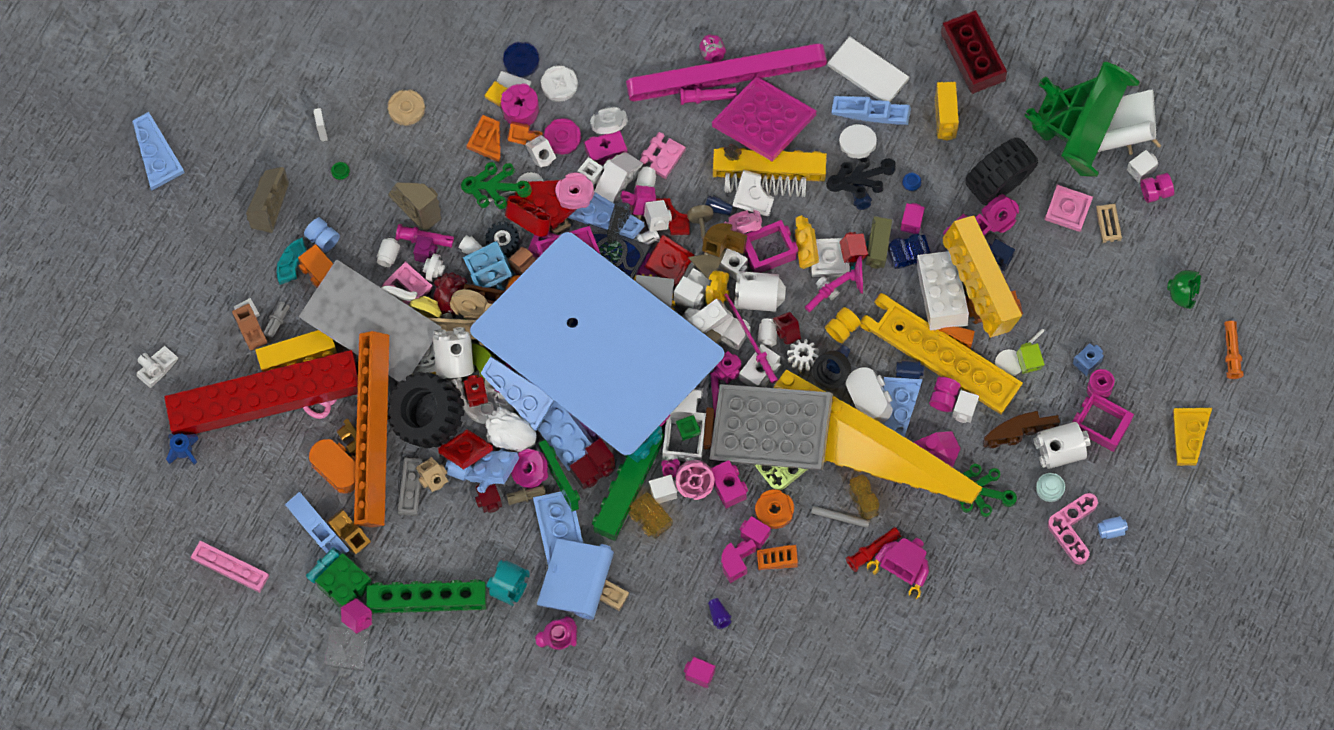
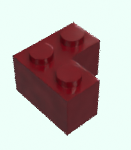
M600 438L585 448V456L569 466L570 472L583 490L587 487L591 488L598 483L600 478L603 476L608 477L614 472V455Z

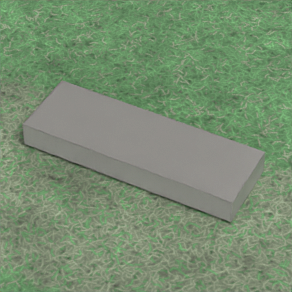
M404 457L398 515L418 516L421 483L418 480L420 475L416 467L422 464L424 459Z

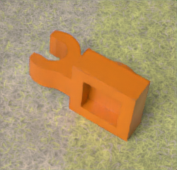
M512 121L508 141L525 145L528 140L532 141L542 135L543 132L529 131L530 125Z

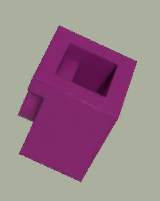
M418 235L413 252L415 261L425 263L427 258L431 259L434 253L437 254L438 246L434 245L433 238Z

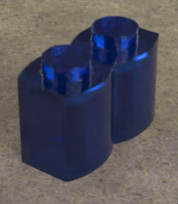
M913 234L908 239H893L888 245V252L894 269L917 264V255L931 253L926 236L920 234Z

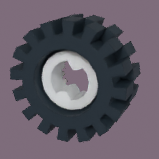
M500 221L497 226L494 223L492 228L489 227L487 229L488 233L486 232L485 235L486 246L495 241L499 243V237L505 236L506 242L499 243L504 255H507V258L511 257L510 254H514L519 249V232L516 227L514 228L513 224L510 223L508 225V222L505 221L504 224H501Z

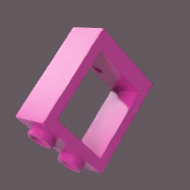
M782 220L762 227L760 230L744 234L747 235L744 254L748 259L752 272L762 273L796 260L798 247L795 241H791L789 237L791 236L790 230L787 225L784 226ZM779 231L788 251L759 261L751 242Z
M1093 392L1090 398H1085L1081 406L1084 409L1081 413L1077 412L1072 422H1077L1081 431H1087L1090 440L1114 452L1132 422L1134 414ZM1093 405L1122 420L1111 440L1082 425Z

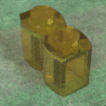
M862 474L850 479L849 493L853 501L857 503L859 515L866 520L877 516L879 501L876 495L871 492V485L867 477Z

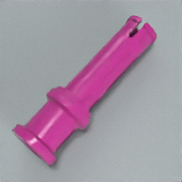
M699 87L693 90H683V88H680V104L684 105V103L692 102L700 104L702 101L735 99L736 87L701 90Z
M400 223L397 226L396 240L398 241L403 239L416 243L419 235L433 238L435 245L450 248L453 246L454 236L421 231L418 227H405Z

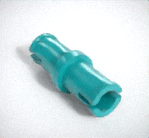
M332 547L322 559H318L317 564L306 574V577L312 583H316L315 580L341 553L335 547Z

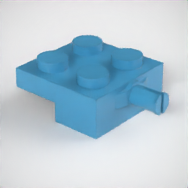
M498 241L463 257L475 286L495 287L497 290L505 291L501 283L514 275Z

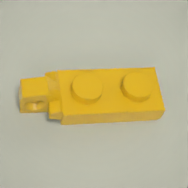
M801 215L795 218L797 227L795 229V238L798 247L799 266L805 269L819 263L815 230L809 224L808 218Z

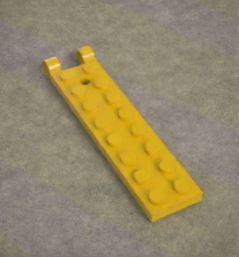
M883 293L878 295L874 303L879 308L887 310L879 323L871 317L864 315L860 320V327L862 329L872 332L909 357L920 361V364L939 376L957 381L961 385V390L978 395V401L1000 415L1003 414L1023 382L944 332L930 330L928 322L893 301ZM901 325L903 329L898 331L896 326Z

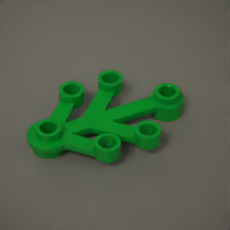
M489 162L485 165L484 171L475 177H466L461 183L463 192L473 194L481 208H486L489 205V200L480 193L479 189L486 190L498 209H504L507 206V201L497 191L517 192L522 198L528 197L532 192V188L527 181H519L517 184L499 183L515 173V168L511 163H506L502 168L503 171L489 181L482 182L489 175H494L498 170L495 163Z
M972 464L970 469L962 474L968 478L972 476L977 477L981 473V466L979 464ZM977 468L979 472L974 473L972 469ZM992 468L989 474L975 481L976 484L982 487L974 502L980 509V514L983 517L991 515L992 507L986 504L981 496L1001 500L1002 504L1006 507L1014 506L1017 500V495L1012 490L1001 492L983 487L992 481L999 480L1000 471L997 468ZM995 472L998 474V476L992 477L991 473ZM1006 495H1011L1013 499L1008 500ZM958 501L963 512L969 513L972 510L973 503L969 504V509H966L963 506L966 503ZM987 508L990 512L984 513L983 509Z

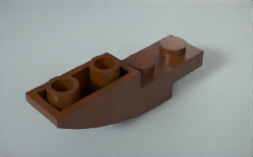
M1038 411L1011 418L998 425L984 437L983 447L997 448L1002 444L1016 445L1022 441L1023 434L1034 435L1039 431L1059 426V416L1039 418Z

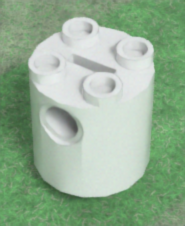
M737 271L734 306L736 309L776 312V309L785 301L786 286L779 278V274Z
M464 327L453 328V331L443 329L434 331L433 345L436 375L448 378V381L453 379L462 381L464 376L471 375L474 372L471 333L466 332Z
M1077 422L1039 431L1037 437L1034 438V445L1036 449L1040 450L1041 456L1039 460L1042 468L1047 467V469L1086 459V447L1090 446V438L1087 431H1081ZM1050 445H1053L1056 451H1053Z

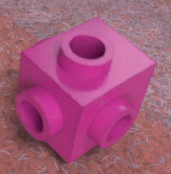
M727 351L723 359L714 367L715 375L726 384L739 377L741 371V360L737 355H732Z

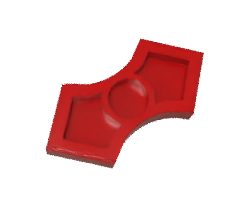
M656 198V201L664 200L667 210L671 211L672 220L669 221L668 225L671 235H690L687 214H682L675 210L670 198Z

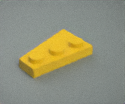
M1212 408L1173 409L1177 466H1195L1197 464Z

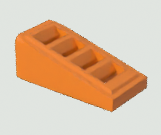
M954 326L938 329L971 349L974 330Z
M796 545L757 550L758 570L796 568L798 566ZM787 553H791V560L787 561ZM771 554H775V563H772ZM779 554H783V561L781 562L779 560ZM763 555H767L768 564H764Z

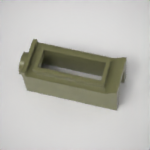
M873 217L865 265L875 269L884 268L892 219Z

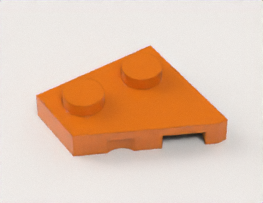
M482 115L467 144V149L500 162V122Z

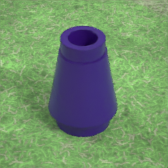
M718 598L710 600L708 605L713 625L718 629L729 626L731 624V615Z

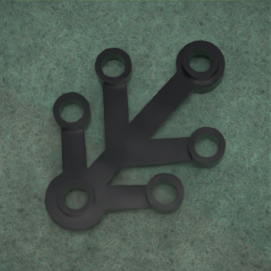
M868 157L859 158L858 164L852 172V164L844 162L841 164L838 174L828 178L826 187L832 192L844 190L855 193V197L859 199L866 196V189L863 186L856 187L850 185L851 183L871 187L873 192L880 193L884 189L883 182L867 178L882 173L892 175L896 170V163L893 159L886 158L881 161L880 167L862 172L870 166V160ZM852 172L851 176L845 177L846 174Z

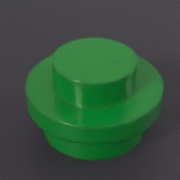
M344 162L335 163L331 168L333 178L337 180L346 179L350 174L349 166Z

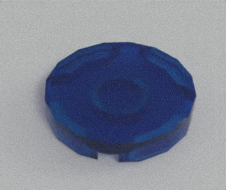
M515 42L504 51V68L511 75L520 78L528 77L539 66V53L530 43Z

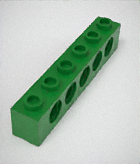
M473 579L470 582L452 580L450 583L431 581V583L423 584L421 581H413L411 584L393 582L391 585L376 582L372 583V585H367V607L372 610V614L487 610L486 584L479 579ZM465 591L471 592L468 598H463L461 594ZM426 592L432 594L429 599H423L422 595ZM444 592L451 593V596L447 599L441 597ZM405 593L412 594V597L410 599H402V596ZM385 594L393 595L390 600L382 599Z

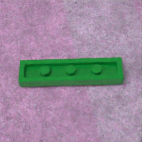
M546 440L539 442L540 452L544 454L548 468L572 512L578 510L580 496L577 490L572 489L555 458L556 452L552 445L549 446Z

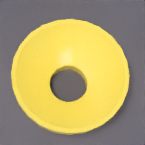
M420 296L408 304V306L427 318H441L442 313L437 305L438 302L429 297Z

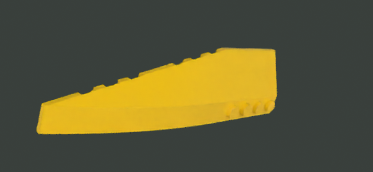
M785 370L774 388L825 392L788 370ZM833 396L824 462L829 461L837 466H846L858 472H867L872 476L896 483H905L913 488L926 489L931 493L943 494L948 498L972 504L982 490L981 486L912 441Z

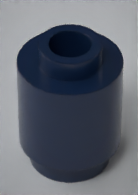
M902 360L897 362L896 377L920 379V376L924 375V365H920V361Z

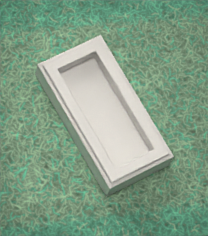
M321 108L314 109L320 141H327L328 138Z

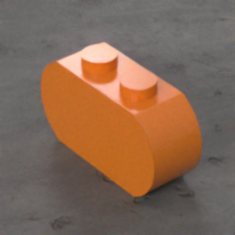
M330 439L320 440L312 446L309 453L312 468L339 493L353 492L355 490L356 457L353 455L350 457L346 453V448L341 443L336 444Z

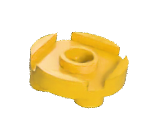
M714 270L708 279L712 280L711 285L706 286L707 305L715 299L724 303V301H727L724 294L727 293L730 296V292L727 290L729 273Z

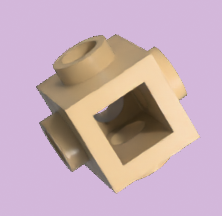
M432 457L416 467L420 475L419 482L424 488L428 487L432 492L441 489L448 482L445 476L447 471L442 464L439 465Z

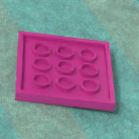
M756 76L712 121V127L773 161L816 116V110Z

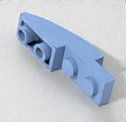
M300 492L285 504L326 554L332 547H335L344 555L350 551Z

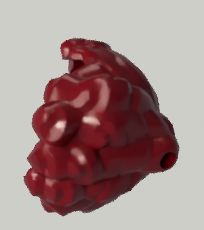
M454 272L445 273L434 281L437 287L434 291L433 300L438 302L437 305L441 310V315L451 313L453 316L457 315L451 309L450 301L452 295L456 291L462 290L464 284L467 283L466 278L456 275Z

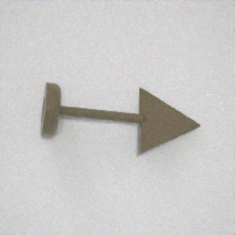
M707 205L692 207L687 212L690 222L700 224L702 242L706 234L704 223L710 221L714 214L712 207ZM723 251L720 257L704 252V255L688 257V259L709 279L710 274L714 270H718L726 251Z

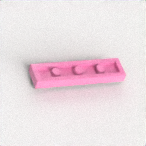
M202 541L198 543L191 556L193 561L259 593L269 578L268 573Z

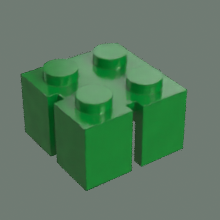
M343 553L315 580L317 587L328 598H332V601L340 609L357 598L354 593L355 590L361 598L367 592V585H372L371 578Z

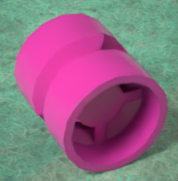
M1168 173L1157 175L1155 179L1153 177L1146 178L1140 182L1141 191L1147 203L1157 201L1159 197L1164 199L1174 196L1173 183Z
M1099 369L1091 374L1087 385L1089 397H1091L1093 392L1105 399L1110 397L1115 382L1111 372Z
M938 377L934 387L935 392L932 393L929 401L930 406L939 411L952 412L956 402L955 397L958 395L961 387L960 383L951 378Z

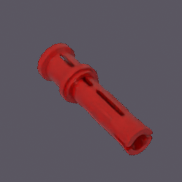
M893 527L870 545L860 547L859 551L851 557L847 556L845 558L847 564L854 572H857L860 566L872 561L873 556L885 544L900 539V532Z

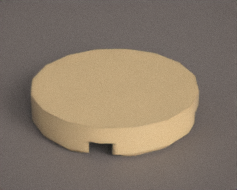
M413 90L396 92L388 102L389 116L399 125L408 126L415 124L424 115L425 105L423 98Z
M463 289L456 291L452 295L450 306L455 314H461L464 316L463 318L468 320H477L484 313L486 303L488 302L478 292Z

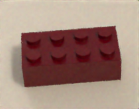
M976 10L942 23L941 34L971 94L1005 82L1007 70Z

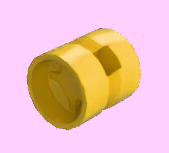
M843 307L837 313L836 319H831L825 325V329L834 340L844 343L850 336V332L855 331L861 325V322L850 309Z

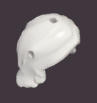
M498 407L496 411H492V415H488L485 427L488 430L490 442L495 447L521 452L535 445L536 431L520 415L508 410L507 407Z

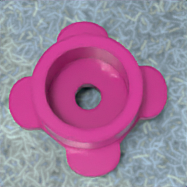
M678 459L662 461L664 477L672 475V478L676 477L680 465Z

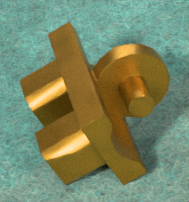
M347 418L343 421L344 426L336 432L342 441L351 436L353 437L354 441L346 445L351 455L354 456L356 455L357 431Z

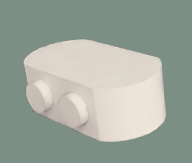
M858 368L851 372L846 380V386L857 410L883 424L890 418L893 411L890 404L893 400L889 392L883 388L885 382L882 376H877L872 369Z

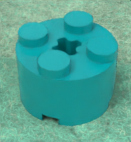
M500 560L494 577H490L488 580L487 588H490L489 594L491 597L514 606L513 601L517 603L527 587V583L524 581L526 577L529 578L530 572L508 560Z

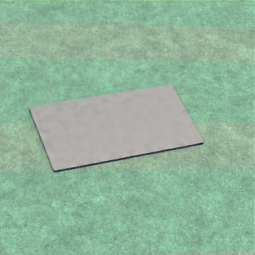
M338 260L334 262L299 315L302 320L342 346L352 350L358 356L360 333L375 331L388 334V375L398 382L401 380L406 381V377L414 372L433 343L434 331L441 329V326Z

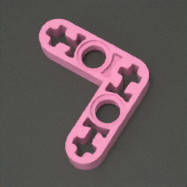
M1091 493L1082 495L1053 514L1048 521L1050 532L1071 560L1078 565L1087 562L1089 550L1071 526L1096 509L1098 500ZM1086 499L1087 501H1093L1091 505L1092 507H1090V505H1087L1083 507V510H1081V507L1085 504ZM1075 509L1078 512V516L1071 518L1068 516L1067 511ZM1054 520L1056 522H1061L1060 528L1062 530H1064L1065 528L1067 529L1063 531L1061 535L1058 534L1061 531L1058 526H1053ZM1071 535L1074 538V542L1067 544L1064 542L1063 537ZM1076 544H1078V546L1076 547L1078 552H1084L1083 559L1081 557H1076L1077 551L1075 550V548H1073Z

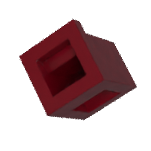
M791 312L773 318V322L778 326L776 328L777 335L780 339H783L784 344H792L801 339L799 322Z

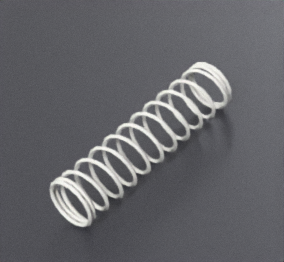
M729 173L725 174V193H728V190L730 193L732 192L734 180L737 191L736 173L733 176L731 190ZM764 175L763 182H762V187H764V182H765V183H766V193H767L768 195L770 194L771 185H772V180H773V190H774V195H775V196L777 195V192H778L779 183H781V194H782V196H784L785 191H786L787 181H788V191H789V196H790V197L792 196V193H793L794 183L796 184V195H797V197H799V195H800L801 186H802V197H805V193H806V177H805V178H804V177L801 178L800 187H799V192H798L797 178L794 177V179H793V184H792V189H791V192H790V180H789V177H788V176L786 177L785 186H784V191H783L782 177L779 176V178H778V183H777V188H776V192H775V179H774V176L772 175V177H771L770 185H769V190H768L767 176Z

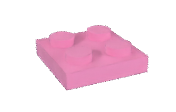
M1057 185L1045 220L1081 232L1093 197Z

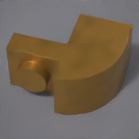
M720 223L713 225L703 238L702 251L717 257L721 256L725 248L743 254L746 249L747 235L733 231L732 224Z
M342 509L327 521L341 541L354 554L360 552L371 542L361 528L354 525L353 521Z

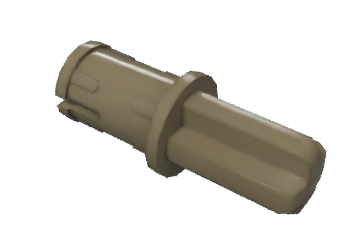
M540 485L528 489L524 487L523 490L507 493L506 495L510 506L524 501L529 502L533 497L546 495L545 487Z

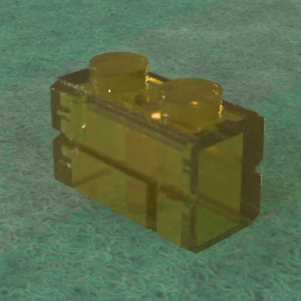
M645 492L629 506V515L636 523L639 521L643 525L642 530L648 537L652 535L654 539H657L673 525L671 517L648 492Z

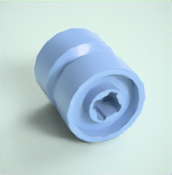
M320 217L314 219L304 231V236L312 243L315 242L323 253L330 251L340 238V234L332 227L328 228L327 223Z

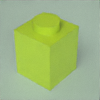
M1031 342L1022 344L1016 352L1022 374L1041 370L1045 365L1038 343L1033 345Z

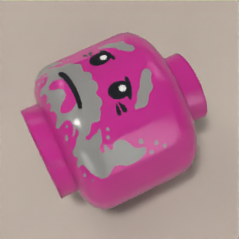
M707 35L700 42L699 48L706 61L715 63L724 58L726 48L721 37Z

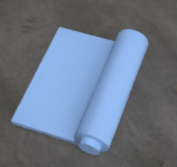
M557 539L537 605L574 612L577 616L585 619H594L614 555L611 547L605 544L595 546Z

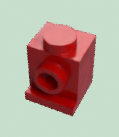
M478 375L469 376L464 381L469 407L487 404L488 398L483 377H478Z

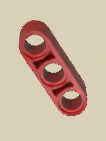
M512 195L508 197L505 217L536 236L545 237L549 234L552 218L550 214L520 196Z

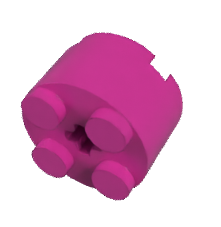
M513 85L502 93L501 107L505 120L509 124L513 121L526 125H531L536 120L539 113L538 96L529 85Z

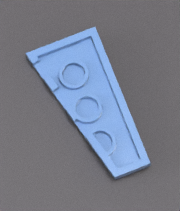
M594 192L595 194L588 207L579 208L568 217L630 239H634L644 228L643 221Z

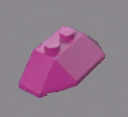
M952 431L936 432L913 442L952 468L954 467L960 446Z

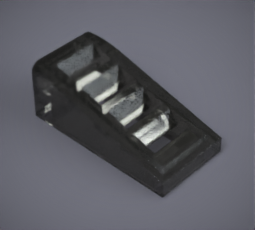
M616 201L607 230L608 242L613 244L631 215L629 203Z

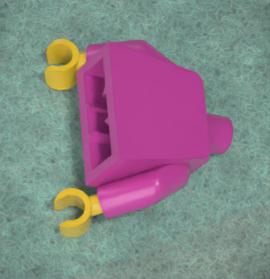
M902 538L899 542L895 541L885 544L875 556V561H870L867 564V570L872 565H875L876 569L873 571V575L879 572L878 565L881 563V567L910 585L915 583V586L909 590L908 595L910 596L912 590H916L918 592L916 599H918L921 594L920 587H923L929 574L928 560L925 558L927 552L922 549L924 543L918 538H914L912 542Z

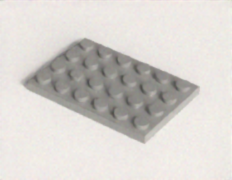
M720 384L709 460L715 462L730 460L731 463L823 470L833 394L831 392Z

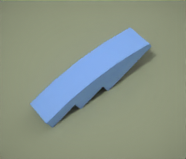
M834 96L831 113L832 115L869 122L908 125L911 107L910 105L891 104L890 101H872L870 97Z

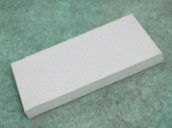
M850 36L827 64L831 69L878 101L891 102L909 80V76Z

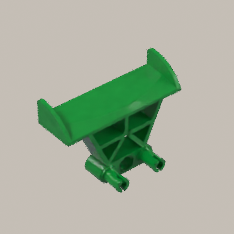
M1103 62L1096 78L1062 90L1060 86L1054 85L1048 77L1042 78L1039 86L1046 92L1044 101L1038 113L1034 108H1029L1026 111L1027 114H1024L1032 123L1033 129L1043 140L1049 141L1054 136H1057L1067 143L1061 156L1080 176H1098L1099 172L1092 167V163L1127 86H1138L1140 83L1132 74L1109 62Z

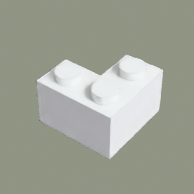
M627 152L616 155L611 160L608 159L603 166V174L596 181L597 186L594 192L612 203L621 199V192L625 190L628 183L637 178L643 163Z
M693 268L687 278L683 276L674 290L676 307L683 311L689 308L702 310L705 304L706 286L711 285V282L702 272Z

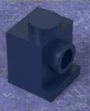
M995 239L992 244L989 243L988 245L997 264L1001 265V270L1005 272L1014 257L1015 249Z

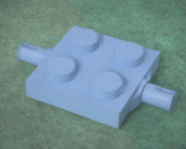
M502 448L499 451H492L476 461L468 475L469 481L480 483L477 488L480 493H484L491 484H505L519 459L517 452H508L509 449Z

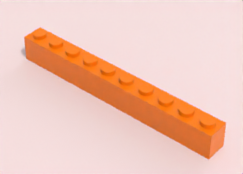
M375 331L359 334L354 525L370 528L385 526L389 335Z

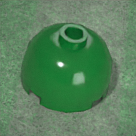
M1183 270L1177 273L1173 280H1169L1167 290L1170 291L1172 301L1178 306L1192 309L1196 301L1192 299L1200 291L1201 275H1198L1200 272Z

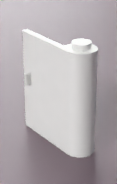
M1153 90L1122 97L1098 152L1156 139Z

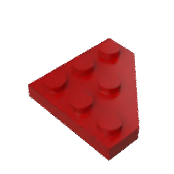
M560 180L529 181L532 192L524 199L551 215L550 227L553 230L577 210L564 208L560 205L556 195V185ZM574 188V190L570 192L572 194H576L579 191L577 188Z

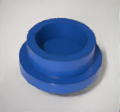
M916 173L906 174L902 181L904 188L908 191L918 190L921 186L920 176Z

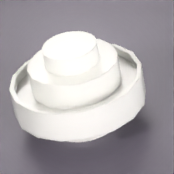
M434 253L431 259L427 258L423 272L426 273V280L433 282L434 278L443 275L445 265H443L441 255Z

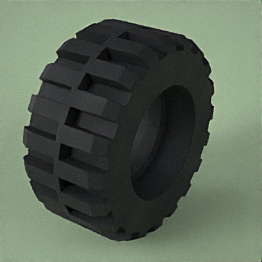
M1014 137L995 148L977 163L965 179L966 186L981 204L988 205L994 198L1000 194L1007 195L1027 179L1038 166V158L1021 138Z
M417 372L415 375L407 376L406 381L401 380L398 383L399 387L397 389L394 388L392 392L393 397L388 402L390 409L387 412L388 416L391 417L389 424L391 427H394L393 432L400 436L401 440L423 448H437L442 443H448L451 440L450 436H455L458 433L456 429L458 426L461 427L463 423L461 417L464 416L465 410H462V406H464V400L460 398L462 394L453 382L433 373ZM433 393L437 402L436 414L428 425L420 428L415 417L416 407L424 396Z

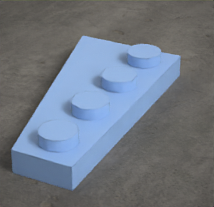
M148 112L134 119L133 125L151 190L184 174L183 168L150 113Z
M490 357L481 375L537 431L554 400L525 377L497 359Z
M884 377L885 385L883 388L889 392L893 400L890 402L893 411L890 418L883 425L905 437L922 379Z

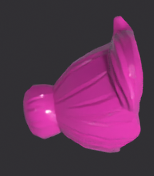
M569 616L553 620L546 625L542 632L536 634V644L539 647L549 646L557 650L564 649L569 645L575 647L577 644V626L575 621Z

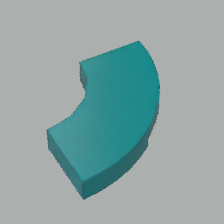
M302 237L288 245L278 261L277 279L279 285L297 279L296 271L300 264L298 257L307 251Z

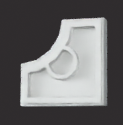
M743 169L732 206L751 212L757 210L760 214L769 216L774 197L768 195L763 189L760 174Z

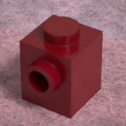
M495 484L489 485L484 493H480L477 490L479 485L475 486L478 495L475 497L478 508L482 507L484 513H493L502 507Z

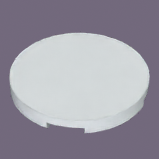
M476 371L472 375H478V377H480V372ZM483 379L488 403L469 407L467 398L464 406H462L465 413L472 420L481 424H485L488 415H492V411H496L498 407H507L508 410L515 411V408L505 400L501 393L494 391V387L486 379Z

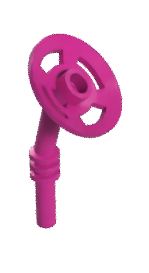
M862 256L858 257L855 269L846 272L829 284L826 283L819 290V293L805 306V309L811 312L824 298L827 299L834 292L833 289L849 279L856 282L859 292L863 294Z

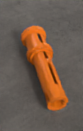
M1226 321L1224 323L1227 346L1225 362L1228 366L1226 376L1229 379H1239L1244 376V372L1241 371L1242 356L1239 354L1237 322Z

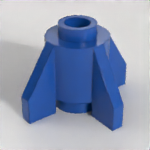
M170 434L168 437L171 449L166 458L167 462L171 464L177 457H188L195 465L197 461L191 454L192 445L199 440L196 434Z

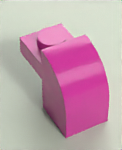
M745 540L739 543L736 549L732 543H729L723 550L721 565L729 583L747 574V567L742 559L756 552V545L753 540L748 542Z

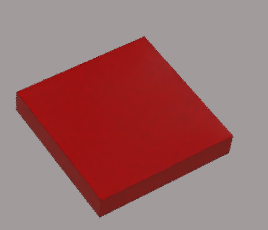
M662 235L644 267L660 278L674 279V287H676L691 262L688 257H692L694 254L665 235Z
M467 429L448 443L440 446L438 451L439 454L464 470L492 452L493 447Z

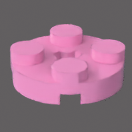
M570 173L565 176L566 178L557 183L556 195L562 207L579 209L589 206L594 196V188L591 180L584 174ZM574 188H577L579 192L576 194H572L570 191H573Z
M748 210L738 212L728 218L729 222H724L732 224V230L741 234L757 231L762 228L761 214L757 210H753L754 213L750 214Z

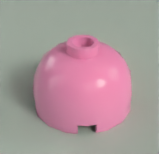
M689 460L679 467L675 482L682 496L698 500L705 498L711 493L715 478L712 469L705 462Z

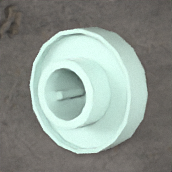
M1047 473L1042 475L1037 481L1036 491L1038 496L1044 501L1054 502L1063 496L1065 483L1059 475Z

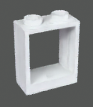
M673 411L666 420L663 459L668 461L678 459L684 462L689 460L702 461L706 413ZM694 415L701 431L697 454L669 451L672 424H676V421Z

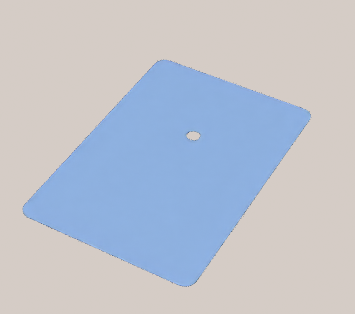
M570 232L561 234L470 328L471 335L624 455L634 453L724 357V350L721 346ZM575 318L578 320V325L570 328L567 326V320Z

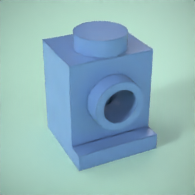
M1089 343L1074 357L1073 365L1088 376L1102 362L1104 357L1102 354L1103 350L1098 345L1093 346Z

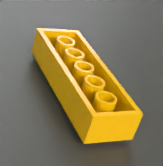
M974 215L956 220L944 235L943 244L951 255V261L959 272L960 280L965 284L967 295L972 299L975 311L980 316L983 328L990 338L1010 332L1022 317V314Z

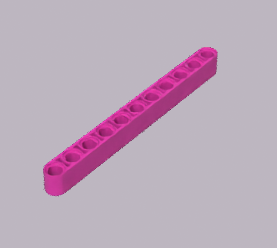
M813 44L633 77L626 81L629 99L631 101H641L679 94L680 88H683V90H693L696 87L706 89L753 80L756 76L766 78L820 68L827 64L823 45Z

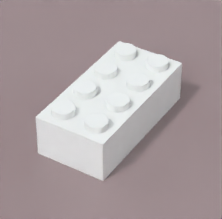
M949 251L917 255V271L929 329L938 330L945 327L968 326L969 312L962 281L959 278L956 266L951 261Z

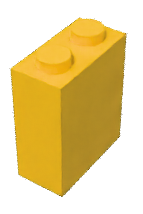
M937 82L935 92L937 139L947 141L956 138L959 124L956 82Z

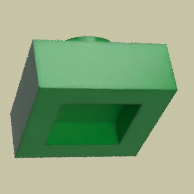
M694 415L676 421L682 441L701 434Z

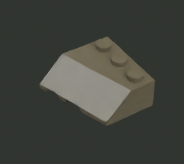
M279 167L265 170L263 176L260 177L258 188L246 212L247 221H249L251 228L273 233L289 185L285 168Z
M396 183L388 194L422 231L429 230L441 220V209L437 199L438 194L432 187L428 188L422 183Z

